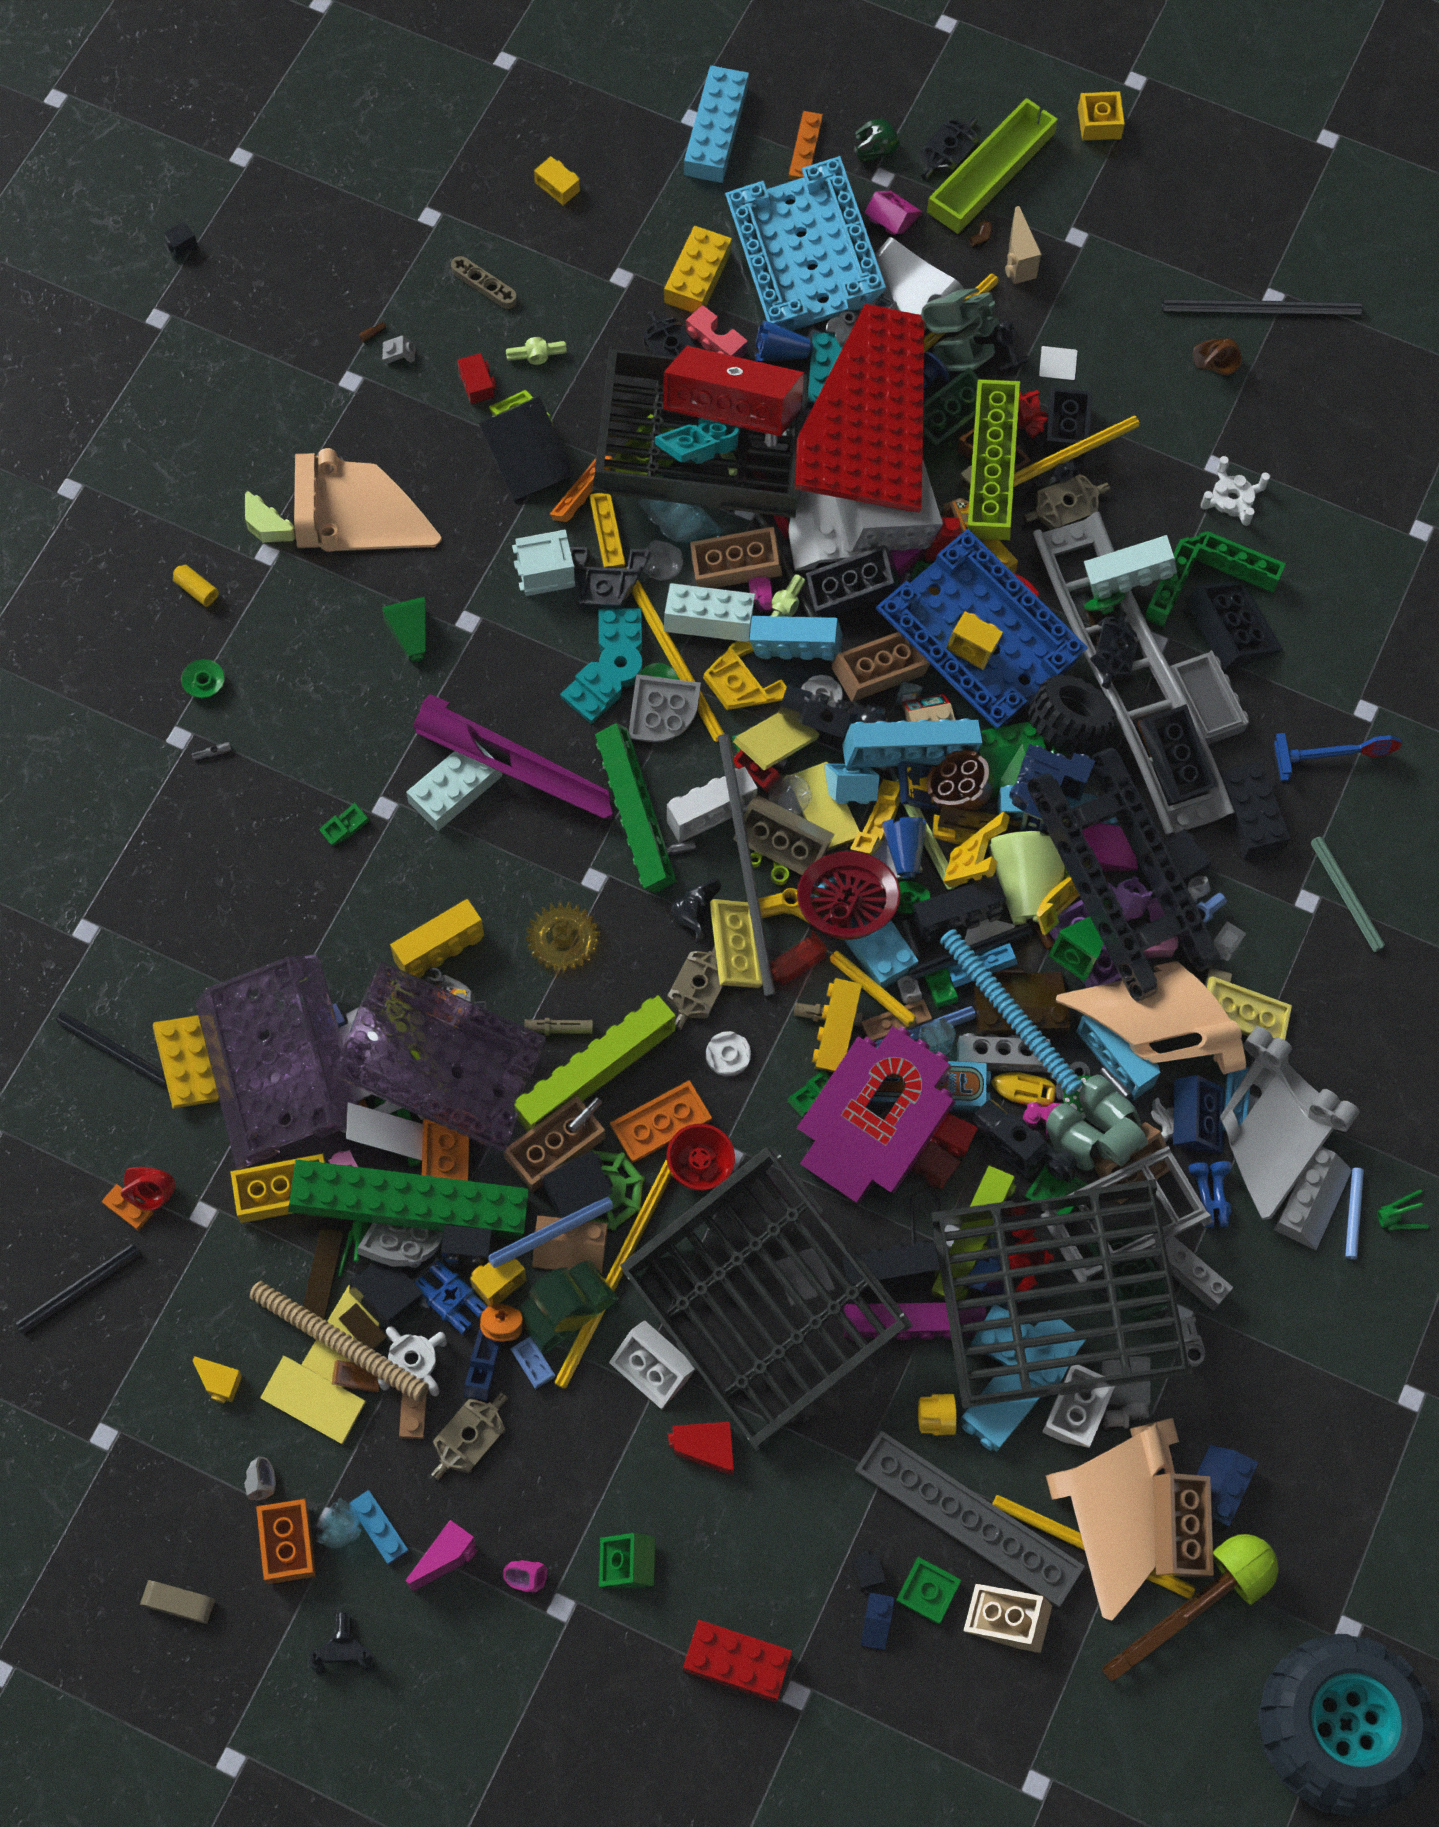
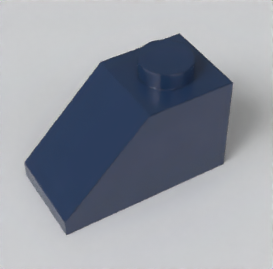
M990 1258L989 1262L980 1260L967 1276L1001 1271L1000 1261ZM1002 1280L967 1285L995 1295H1001L1004 1290Z
M875 1593L869 1594L861 1646L885 1650L894 1597Z

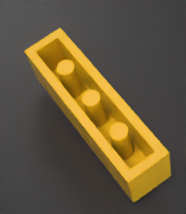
M835 978L834 984L829 983L826 996L830 997L829 1005H824L822 1018L826 1020L824 1027H819L817 1040L821 1041L820 1047L814 1050L812 1062L816 1063V1069L834 1072L847 1054L862 984Z

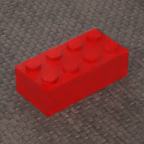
M698 1620L683 1666V1672L777 1702L792 1650Z

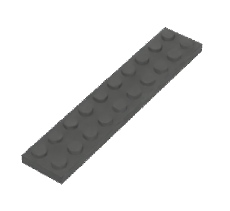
M880 1431L855 1469L857 1474L1039 1596H1043L1057 1608L1061 1606L1085 1567L883 1431Z

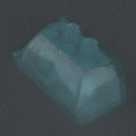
M656 474V477L673 479L667 475ZM637 499L638 504L648 514L647 518L652 523L658 524L661 527V533L675 542L689 544L690 542L700 541L709 535L718 537L723 531L700 506Z

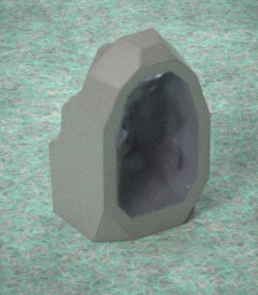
M259 1456L250 1463L246 1471L247 1479L244 1484L247 1497L251 1500L268 1498L274 1494L276 1487L275 1473L270 1461L265 1457Z

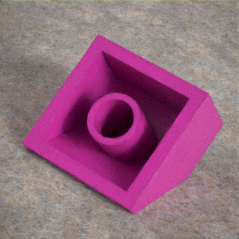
M876 191L864 213L870 216V221L878 225L882 224L885 226V231L895 235L904 233L921 215L922 211L892 191Z

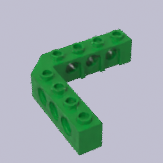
M1209 531L1200 533L1199 536L1190 539L1189 537L1180 539L1173 553L1177 573L1173 574L1171 578L1161 579L1144 619L1159 626H1165L1195 560L1273 593L1286 563Z

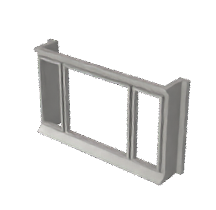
M1169 1146L1079 1189L1085 1190L1111 1186L1139 1171H1142L1147 1180L1155 1179L1149 1167L1164 1160L1195 1211L1179 1219L1156 1181V1196L1172 1222L1162 1227L1164 1239L1173 1237L1201 1222L1204 1227L1213 1222L1210 1218L1211 1215L1204 1208L1171 1153ZM1087 1205L1078 1206L1081 1212L1089 1211ZM1064 1208L1046 1210L1045 1213L1041 1214V1218L1058 1215L1057 1212ZM1086 1220L1093 1233H1096L1094 1220ZM1063 1224L1047 1226L1053 1239L1070 1237ZM1149 1234L1115 1251L1112 1250L1108 1243L1110 1254L1148 1249L1155 1245L1154 1234ZM1076 1246L1059 1248L1066 1261L1083 1259ZM1100 1265L1073 1269L1072 1272L1079 1283L1088 1282L1091 1276L1102 1272L1103 1267Z

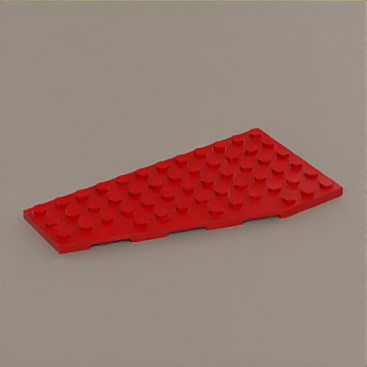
M870 304L864 305L797 438L796 490L920 513L922 508L924 320L921 318V315Z

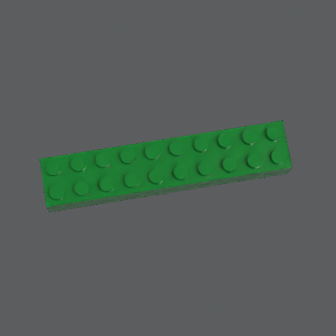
M295 1159L288 1212L444 1231L445 1225L492 1229L493 1238L519 1241L524 1234L528 1189Z

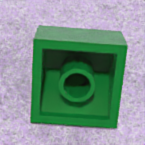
M629 1533L600 1538L599 1587L642 1588L654 1586L655 1536Z

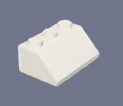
M645 1320L629 1332L609 1362L661 1409L685 1385L695 1371L687 1358Z
M1080 1365L1070 1366L1063 1383L1104 1376ZM1115 1386L1095 1388L1092 1391L1068 1395L1058 1394L1042 1432L1065 1443L1090 1447Z

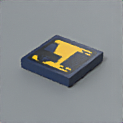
M905 761L898 763L901 804L934 812L940 810L927 791V777L931 768Z

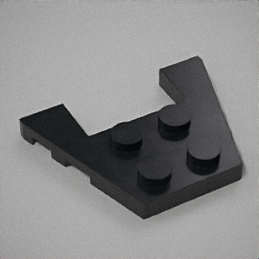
M570 547L580 607L622 609L651 557L650 551L631 549L627 568L587 567L590 554L588 547Z

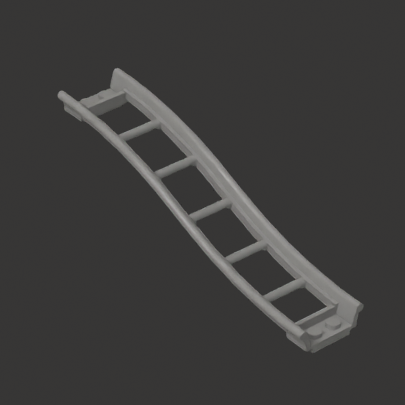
M1100 512L1093 513L1083 521L1044 533L1041 530L1034 531L1036 543L1074 634L1088 647L1084 655L1105 696L1110 700V705H1113L1115 716L1141 770L1165 834L1170 836L1184 828L1187 831L1235 813L1202 730L1176 677L1151 633L1131 590L1124 592L1125 598L1118 603L1120 610L1127 613L1125 623L1137 632V645L1144 656V659L1133 662L1131 671L1149 667L1166 700L1127 712L1113 683L1111 682V688L1109 689L1102 687L1104 676L1090 660L1096 654V650L1089 638L1091 635L1100 633L1102 626L1095 625L1085 628L1069 593L1072 590L1090 585L1089 579L1086 577L1065 583L1055 558L1057 555L1090 545L1094 546L1098 557L1115 552ZM1187 704L1217 787L1207 790L1208 794L1168 806L1152 767L1154 766L1151 757H1148L1132 720L1164 709H1174Z

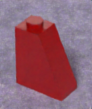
M941 517L943 524L930 548L925 549V561H935L937 554L961 535L959 518Z
M730 1422L672 1426L673 1433H668L669 1448H674V1455L726 1474H733Z

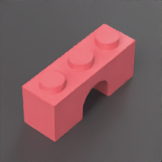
M704 305L686 319V332L689 337L700 342L705 350L739 358L747 353L748 340L734 329L725 335L714 333L717 329L718 317Z

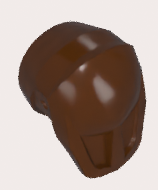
M1213 339L1194 347L1193 361L1198 368L1210 369L1221 375H1229L1240 367L1242 355L1239 345L1233 339Z

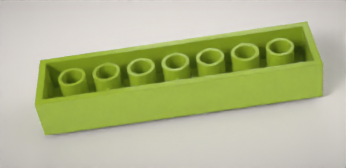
M978 380L968 529L978 539L1010 540L1020 381Z

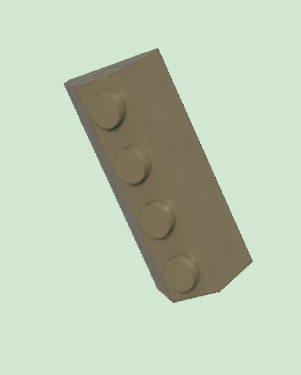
M757 794L749 803L744 814L749 848L801 875L812 863L825 856L835 835Z

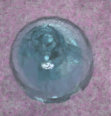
M338 1498V1503H333L323 1519L321 1525L324 1530L322 1534L320 1532L317 1533L316 1542L331 1549H340L345 1547L350 1541L355 1542L361 1532V1529L358 1528L360 1518L356 1509L348 1502Z

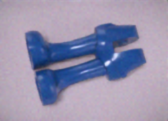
M1216 1162L1211 1164L1209 1168L1207 1163L1189 1165V1173L1196 1179L1199 1186L1201 1203L1211 1215L1210 1218L1213 1221L1205 1226V1228L1214 1227L1213 1209H1216L1219 1227H1228L1229 1215L1232 1211L1230 1203L1226 1202L1223 1180L1225 1175L1232 1169L1231 1162ZM1209 1169L1213 1182L1214 1201L1211 1199L1208 1185Z

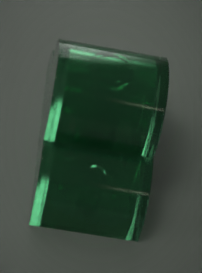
M587 1260L570 1269L561 1267L544 1275L531 1287L528 1293L530 1298L518 1308V1311L522 1315L523 1328L543 1355L611 1306L619 1298L591 1260Z

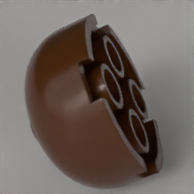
M960 750L945 755L946 759L936 767L933 766L928 774L926 785L930 797L939 809H942V805L945 804L956 808L978 811L988 802L993 793L994 776L990 766L977 752L970 750Z

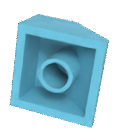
M825 764L824 769L828 793L837 803L847 804L849 801H856L860 804H868L869 801H877L879 775L870 767L846 768L845 764Z

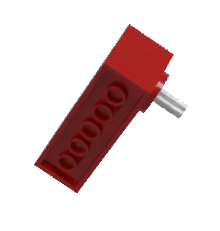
M686 346L664 371L663 409L765 433V444H767V447L777 446L778 436H782L802 410L804 372Z

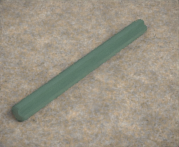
M1321 836L1313 839L1311 842L1312 847L1374 952L1382 950L1385 946L1383 940Z

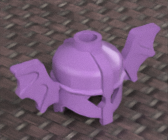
M1133 876L1132 879L1119 883L1118 887H1113L1108 883L1124 911L1122 913L1126 921H1129L1131 918L1141 917L1146 909L1150 912L1151 922L1165 915L1157 898L1150 897L1152 891L1148 892L1146 887L1138 881L1139 877ZM1137 887L1139 893L1133 892V889Z

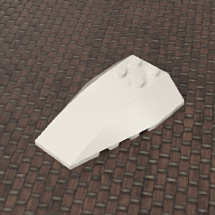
M800 490L796 518L790 517L788 529L795 571L816 569L818 563L841 561L860 554V552H851L836 498Z

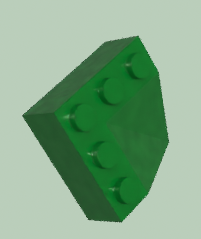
M1031 722L1003 726L997 730L993 728L980 731L982 744L977 753L987 761L994 776V789L988 801L998 799L1001 787L1015 785L1029 744L1039 745L1046 749L1043 737L1036 733V728L1032 727Z

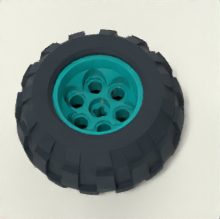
M1330 1634L1329 1636L1309 1640L1283 1657L1265 1682L1262 1690L1261 1705L1258 1709V1728L1261 1731L1264 1745L1262 1748L1268 1763L1272 1764L1276 1773L1281 1778L1282 1784L1293 1795H1298L1308 1802L1310 1806L1320 1811L1350 1817L1365 1816L1384 1811L1407 1798L1415 1790L1422 1777L1426 1775L1433 1759V1745L1437 1738L1436 1719H1433L1430 1706L1432 1700L1425 1684L1421 1685L1418 1678L1412 1672L1414 1670L1413 1667L1400 1655L1396 1656L1386 1649L1384 1644L1367 1637L1364 1639L1349 1634ZM1347 1694L1355 1696L1357 1700L1356 1706H1351L1347 1703ZM1325 1699L1329 1700L1333 1705L1331 1713L1323 1708L1322 1704ZM1366 1712L1372 1713L1374 1715V1725H1370L1366 1722ZM1346 1720L1348 1722L1347 1729L1342 1731L1340 1729L1342 1726L1341 1722ZM1319 1724L1327 1728V1737H1322L1317 1730ZM1361 1737H1366L1370 1741L1369 1750H1365L1360 1745ZM1337 1743H1342L1346 1747L1347 1753L1345 1756L1338 1754L1336 1750Z

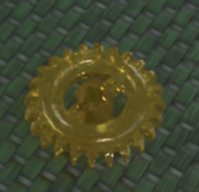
M559 901L558 908H555L550 903V911L542 907L543 915L535 912L537 921L530 919L529 923L533 928L528 927L526 929L527 933L531 935L526 936V941L531 943L528 944V949L535 950L532 952V957H539V964L546 962V968L554 965L555 971L560 966H562L563 971L567 970V966L574 970L575 963L583 966L584 962L582 959L590 960L591 957L588 953L596 952V949L592 946L599 944V941L594 939L599 936V932L594 931L597 928V923L590 924L593 921V916L590 915L585 918L587 909L579 913V904L574 909H571L569 901L566 908H563L562 902ZM554 926L552 929L553 941L548 944L546 940L547 932ZM577 930L579 934L577 944L570 950L557 951L558 948H567L571 945L573 940L572 933Z

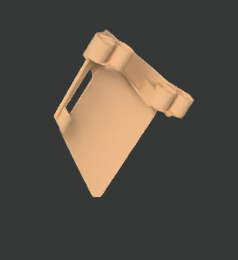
M1178 961L1154 966L1158 990L1154 995L1141 1001H1135L1130 996L1123 980L1059 994L1056 997L1057 1003L1085 1014L1119 1035L1130 1044L1134 1054L1144 1060H1149L1151 1063L1214 1054L1213 1059L1215 1062H1218L1223 1074L1246 1068L1240 1027L1235 1021L1230 1020L1220 1003L1203 983L1187 971ZM1195 1032L1202 1036V1042L1199 1045L1167 1053H1157L1149 1045L1152 1042Z
M1173 1418L1131 1428L1132 1438L1076 1468L1046 1475L1052 1499L1071 1496L1102 1617L1111 1621L1131 1599L1156 1566L1153 1476L1162 1468H1164L1165 1474H1175L1169 1445L1179 1442Z

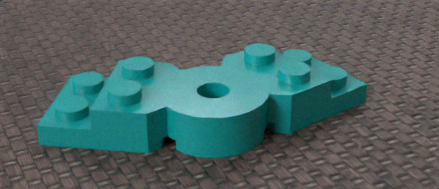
M699 418L698 427L697 425H685L655 436V445L681 463L690 459L697 464L714 458L715 453H727L736 449L741 427Z
M641 608L599 609V651L601 652L599 662H590L575 676V681L560 694L561 699L590 724L594 723L621 697V687L625 686L627 688L635 684L636 674L639 675L642 671V657L639 653L642 650ZM618 664H624L625 666H624V667H617L616 665H618Z

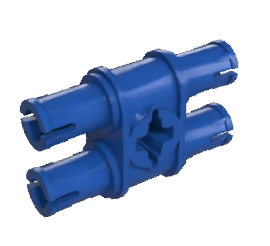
M438 1260L435 1262L436 1266L433 1264L429 1271L443 1283V1286L436 1290L423 1276L418 1279L419 1283L416 1280L415 1284L423 1291V1297L426 1299L427 1306L432 1307L442 1317L443 1321H449L461 1335H464L467 1332L466 1329L469 1330L473 1324L458 1311L462 1305H466L478 1318H481L482 1312L488 1306L475 1295V1289L470 1288L460 1278L458 1273H452ZM449 1294L450 1296H452L455 1294V1300H447L446 1295Z

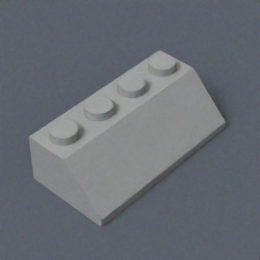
M1321 1147L1292 1188L1273 1230L1317 1250L1351 1174V1168L1336 1153Z

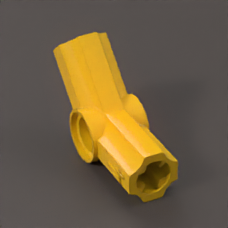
M788 888L783 893L759 898L762 918L786 913L793 914L808 922L799 908L797 890L794 888ZM791 898L796 903L788 904L785 899ZM812 906V907H813V909H816V908H819V907H821V906Z

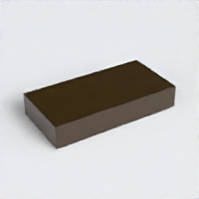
M357 1303L338 1318L358 1342H362L363 1345H367L369 1349L375 1350L388 1339Z

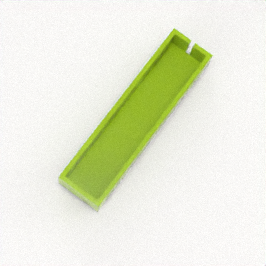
M1026 98L929 197L927 213L959 234L1055 134L1058 119L1043 109L1039 124H1037L1040 107Z
M659 995L654 999H647L642 1004L641 1009L637 1012H630L620 1025L610 1027L606 1035L600 1040L598 1038L593 1040L588 1045L587 1050L583 1053H576L566 1066H559L553 1071L550 1078L546 1081L544 1079L539 1081L534 1086L533 1091L529 1094L524 1093L517 1098L514 1104L516 1119L527 1132L574 1097L578 1096L581 1101H584L675 1031V1014Z

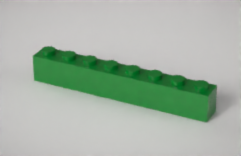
M615 723L595 734L597 739L596 746L603 758L602 765L609 777V787L614 792L615 806L621 814L622 819L620 821L627 833V844L632 849L634 855L633 863L640 874L639 882L644 889L656 893L677 881L628 729Z

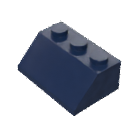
M1198 1075L1175 1079L1173 1091V1145L1186 1151L1223 1153V1125L1220 1116L1223 1113L1224 1088Z
M1210 1445L1196 1475L1210 1476L1212 1526L1225 1531L1232 1522L1258 1462L1237 1451Z

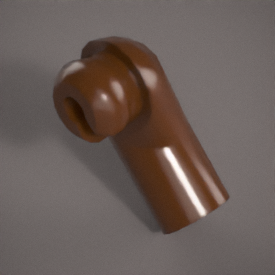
M983 220L979 223L978 234L969 237L971 246L989 240L992 231V225L989 221Z

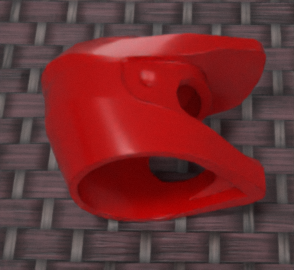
M150 1167L128 1168L124 1175L125 1187L121 1191V1196L140 1210L153 1211L170 1199L175 1190V1180L169 1173L160 1169ZM135 1195L144 1200L145 1203L139 1202Z

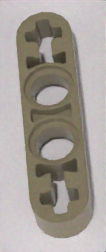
M463 256L455 257L451 261L452 273L472 288L505 309L513 308L516 305L517 296L512 288ZM474 274H479L482 276L481 279L477 281L472 280L470 277ZM493 284L497 286V289L489 291L486 287Z

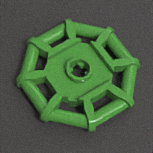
M594 1151V1154H599L602 1161L614 1162L613 1166L603 1165L601 1167L604 1175H608L613 1183L611 1188L613 1193L606 1196L612 1201L613 1208L605 1212L607 1213V1219L593 1218L589 1221L607 1223V1229L614 1231L636 1212H640L642 1187L645 1178L631 1164L625 1153ZM622 1166L630 1178L624 1179L619 1174L618 1169ZM633 1185L632 1200L625 1198L626 1186ZM621 1204L628 1207L614 1217L612 1211L617 1210Z

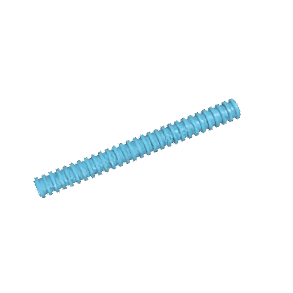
M957 930L948 931L941 938L940 943L945 944V949L950 950L949 954L954 955V960H958V964L963 966L962 969L964 971L967 970V975L972 976L971 980L973 982L976 981L975 985L981 987L980 991L985 992L984 996L986 998L989 997L990 1003H994L993 1006L998 1008V1013H1002L1003 1019H1007V1023L1012 1025L1011 1028L1013 1030L1016 1029V1034L1021 1035L1020 1039L1022 1041L1025 1040L1024 1044L1030 1046L1029 1050L1034 1051L1033 1055L1039 1057L1038 1061L1043 1062V1067L1048 1068L1047 1072L1052 1073V1078L1057 1079V1084H1061V1088L1066 1090L1065 1093L1071 1095L1082 1086L1083 1081L1078 1080V1075L1073 1074V1069H1069V1065L1064 1063L1065 1060L1060 1058L1058 1052L1055 1053L1056 1049L1050 1047L1051 1043L1046 1042L1047 1038L1045 1036H1041L1042 1032L1037 1031L1038 1027L1032 1025L1033 1021L1028 1020V1015L1023 1014L1024 1011L1019 1009L1020 1006L1015 1004L1013 998L1010 999L1011 995L1005 993L1006 989L1001 988L1002 984L1000 982H996L997 978L992 977V972H988V968L983 966L984 963L979 961V957L975 956V952L973 950L970 951L971 947L965 945L966 941L961 940L962 936L957 935Z

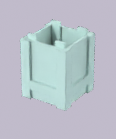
M566 530L515 539L516 545H512L514 554L517 553V561H514L515 569L518 570V575L522 578L519 588L520 591L525 592V596L575 587L574 564Z

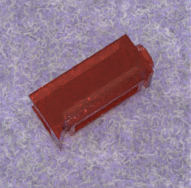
M813 930L810 939L807 937L776 958L775 962L771 961L770 971L775 981H780L784 986L827 956L825 954L827 947Z

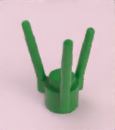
M1422 1190L1413 1192L1390 1205L1381 1207V1210L1377 1211L1381 1227H1388V1231L1396 1229H1428L1429 1225L1397 1224V1222L1401 1221L1400 1214L1423 1207V1203H1417L1401 1209L1395 1207L1422 1194Z
M363 1221L352 1223V1230L348 1232V1240L339 1265L338 1277L342 1275L352 1241L356 1243L354 1261H359V1254H357L358 1246L369 1230L370 1223Z

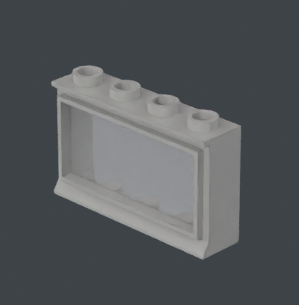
M1212 650L1209 653L1170 666L1208 745L1245 732L1249 723L1248 714L1245 710H1242L1237 693L1233 692L1230 686V679L1226 674L1224 675L1220 659L1217 656L1215 657Z

